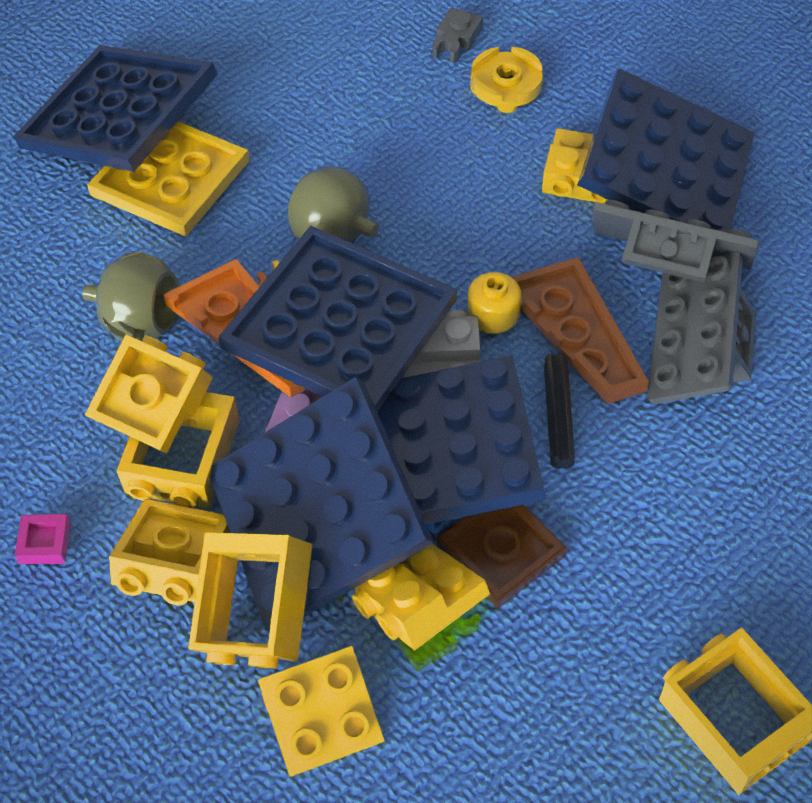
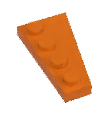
M235 259L163 295L167 307L219 344V335L258 290L259 285L239 261ZM234 355L290 398L306 390L289 380Z

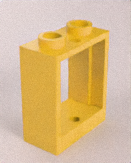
M206 392L194 417L186 414L181 426L211 431L197 474L143 465L149 445L129 437L117 468L125 494H129L131 497L142 501L144 499H158L189 508L196 506L210 509L216 493L210 478L213 464L229 455L240 422L235 397Z
M205 532L188 649L207 653L206 662L235 666L236 657H248V666L278 669L279 660L298 661L313 544L290 535ZM238 560L279 562L268 644L227 641Z
M742 627L728 637L723 633L715 636L702 648L701 653L703 655L690 664L684 659L669 669L663 677L665 684L659 701L738 795L742 794L812 741V705ZM730 664L735 666L785 723L741 757L688 696L689 693Z

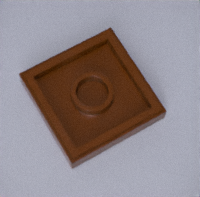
M524 505L465 516L437 537L436 544L439 549L485 580L490 595L486 598L497 610L567 554V547Z

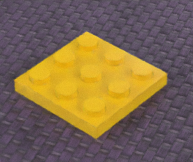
M177 121L165 135L164 139L159 142L134 172L104 166L87 186L91 196L186 237L250 161L249 152L245 148Z

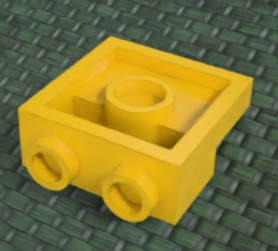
M556 128L553 144L550 145L544 168L542 193L605 204V201L608 199L577 185L594 134Z
M125 335L85 415L167 454L186 414L194 417L213 377L204 370L206 363L189 353L182 351L178 358L167 353L169 347L155 338L144 335L142 341Z
M144 499L109 556L111 585L117 586L121 592L130 596H137L142 591L162 595L167 602L173 605H184L187 601L195 602L205 532L230 533L224 514Z
M431 544L410 556L401 564L398 563L354 588L356 593L351 597L356 608L366 619L373 616L378 620L379 625L390 639L396 640L400 638L415 651L490 595V592L483 578L434 544Z

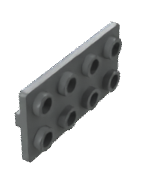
M607 200L605 204L598 202L594 204V232L627 241L622 258V263L705 282L712 257L739 252L743 258L742 268L750 270L758 251L760 241L752 239V235L743 230L728 229L727 233L710 229L711 226L708 223L700 220L688 219L686 223L669 219L670 216L664 212L657 210H646L645 213L629 210L628 205L614 200Z
M739 252L712 257L705 282L667 273L662 274L647 395L651 404L725 392L732 389L733 380L735 383L751 380L756 312L741 289L743 258Z

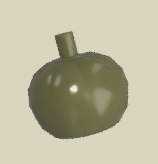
M325 166L307 173L298 182L290 197L287 218L293 235L298 240L310 226H314L352 244L360 234L374 238L379 230V224L368 219L370 198L364 183L346 168Z
M141 252L125 253L105 267L101 273L99 285L86 284L83 288L82 296L85 301L97 303L99 323L121 343L125 335L142 341L144 335L158 339L172 328L177 317V313L165 305L163 294L179 287V283L175 274L162 260Z

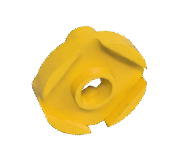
M499 47L490 48L480 53L472 63L470 77L471 92L483 102L497 106L498 110L503 113L515 112L518 106L533 101L542 90V64L538 57L525 49L511 47V52H499ZM510 76H513V78H510V79L502 78V77H510Z

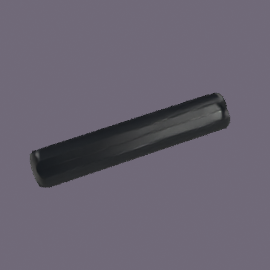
M548 354L545 357L544 376L550 464L556 469H569L574 465L575 448L568 360L564 354Z

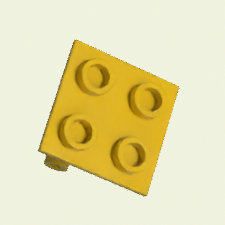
M352 646L258 679L261 694L269 713L289 777L385 742Z

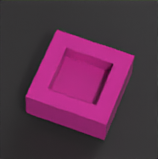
M21 515L15 550V558L18 563L65 564L71 527L68 515Z

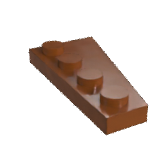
M579 257L512 276L521 289L522 312L555 348L567 357L568 362L607 404L647 392L649 384L647 377Z

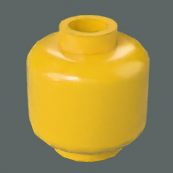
M488 272L475 278L468 288L467 314L468 316H478L479 330L485 333L499 334L515 326L520 317L521 289L517 281L501 272Z

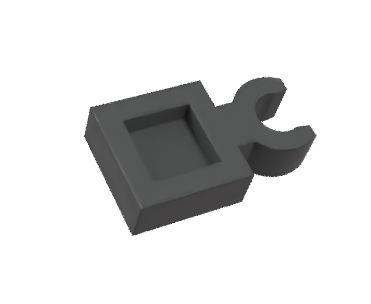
M450 8L437 28V38L433 42V58L437 59L441 52L448 51L450 52V63H456L460 57V47L469 50L482 30L483 17Z

